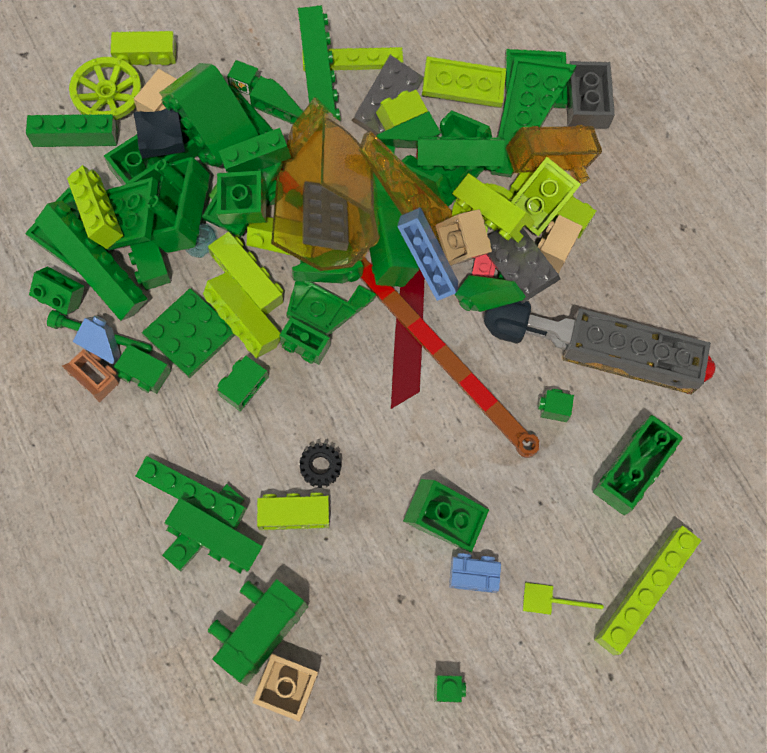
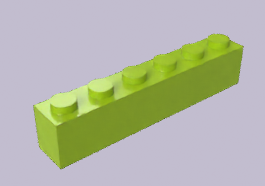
M683 525L673 530L595 638V641L613 656L621 654L702 540Z

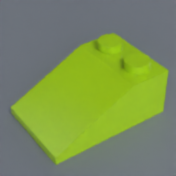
M546 157L511 202L525 211L535 221L530 230L537 236H540L581 184Z

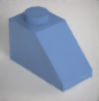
M101 317L85 318L73 342L111 364L117 363L120 358V352L113 329L106 325L107 321Z

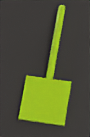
M525 582L523 611L551 615L552 603L604 609V606L601 604L553 598V586Z

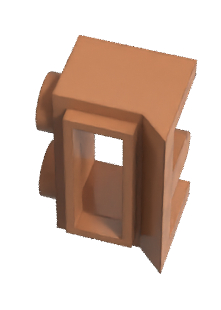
M83 349L69 363L62 365V367L100 403L119 384L115 378L117 373L108 365L104 368L99 363L101 359L91 352L88 353ZM87 361L106 377L98 385L80 369Z

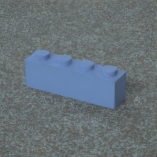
M418 208L401 215L397 227L436 300L438 301L455 294L459 281L422 209Z

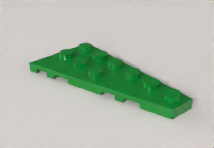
M515 57L498 137H504L505 140L504 166H499L498 170H491L492 175L510 178L513 176L575 72L576 65Z

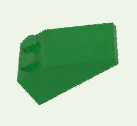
M421 479L403 522L472 553L489 509L436 480Z

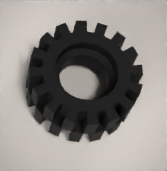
M319 443L315 444L314 447L309 446L308 450H304L302 457H300L301 475L305 482H309L313 487L314 485L318 486V488H322L324 485L326 487L330 486V483H334L340 475L341 458H339L338 452H335L332 446L327 447V444L324 443L323 446H320ZM322 457L329 462V469L325 473L318 474L312 470L311 465L316 458Z

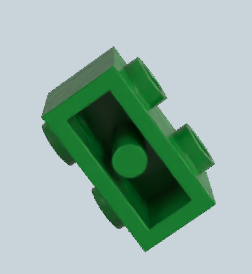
M47 266L34 272L29 296L62 314L68 315L79 309L85 286Z
M290 317L279 335L280 343L284 350L289 353H298L303 360L310 364L314 362L320 365L330 348V337L322 331H316L309 327L305 322Z

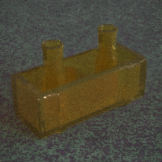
M583 125L572 127H521L506 146L515 173L535 172L545 158L548 157L564 171H573L576 181L580 184L590 179L586 169L602 153L594 127Z

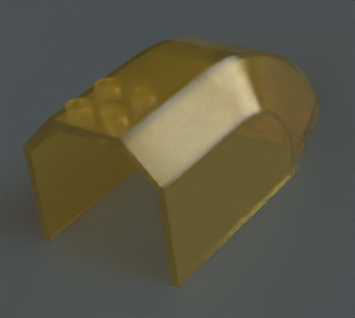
M314 97L292 125L289 133L287 147L291 158L282 161L285 164L283 171L280 170L277 175L271 244L319 271L350 268L357 261H361L364 258L368 249L371 246L374 247L380 237L378 195L373 167L369 156L360 143L348 132L336 116L321 101ZM305 181L321 184L324 188L347 201L349 242L347 251L302 244L303 186Z

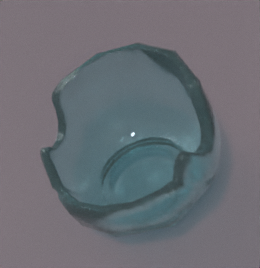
M200 223V232L197 237L196 246L185 249V251L191 256L203 258L209 252L208 245L217 240V235L209 225Z

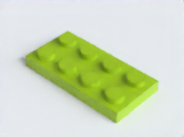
M427 56L422 95L501 108L504 98L506 68Z

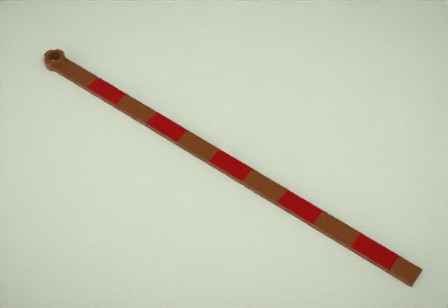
M281 168L275 180L281 186L282 195L285 197L292 190L303 197V190ZM302 205L300 209H299V208H297V209H298V212L303 216V205ZM354 246L364 266L363 275L360 277L364 284L376 294V297L516 447L518 454L525 458L533 457L539 450L540 440L534 434L530 435L392 286L376 285L371 263ZM522 442H531L533 444L531 446L532 450H526Z

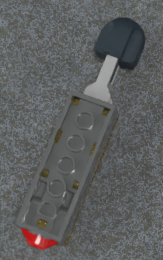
M519 301L484 312L485 326L494 337L500 340L518 344L522 341L525 333L549 339L557 348L565 350L563 361L690 395L699 389L704 382L711 379L715 373L716 364L709 356L710 342L579 308L573 319L565 318L557 322L530 315L531 304L529 301L523 304Z

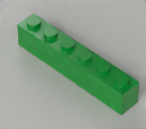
M322 5L298 8L312 130L314 132L337 129V121H340L339 108L335 109L334 102H338L337 89H332V83L336 81L335 72L330 70L329 65L333 64L332 51L327 49V45H331L330 32H325V26H328L327 13H323Z
M63 200L47 203L36 218V224L120 321L133 317L148 300L142 290L121 269L111 254L100 244L88 238L83 222L76 217Z

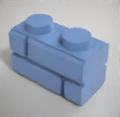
M459 553L457 557L452 558L449 588L497 593L499 591L501 562H495L494 557L481 556V560L471 559L472 555Z

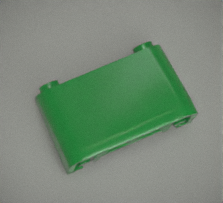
M453 110L440 122L441 137H492L490 126ZM412 155L406 156L398 164L401 173L438 204L445 207L450 206L457 199L452 193L468 173L477 178L486 168V166H477L475 170L465 169V166H456V169H443V166H435V169H422V166H418L417 158Z

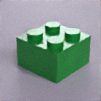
M261 171L217 173V216L222 225L266 223V181Z

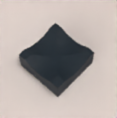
M172 109L155 112H133L138 147L142 159L185 152L179 112H175Z

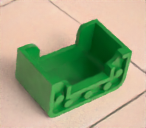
M197 64L159 92L162 96L161 101L166 109L179 112L182 117V124L187 130H191L195 136L193 140L199 147L197 156L203 164L219 168L223 165L219 150L258 136L255 127L226 80L213 64Z

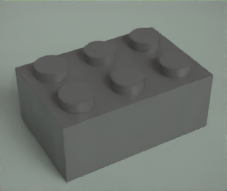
M570 61L569 64L576 65V70L567 83L568 128L609 129L615 116L611 63Z

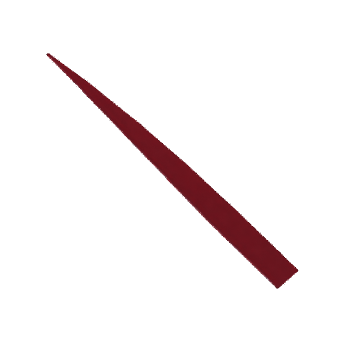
M417 148V151H416V158H417V160H418V148ZM413 183L409 212L421 208L425 215L424 192ZM419 268V271L405 286L400 287L399 295L423 319L425 278ZM397 318L391 409L420 392L422 345Z

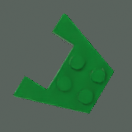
M301 258L300 264L312 259ZM295 281L286 317L303 321L309 327L316 331H322L328 336L374 301L376 294L359 285L349 301L346 302L311 282Z

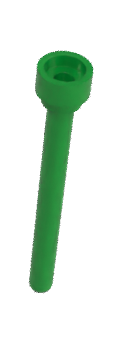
M51 310L47 318V326L54 329L65 327L78 331L82 324L66 319V316L56 310ZM114 334L116 343L127 347L129 344L145 353L152 351V346Z

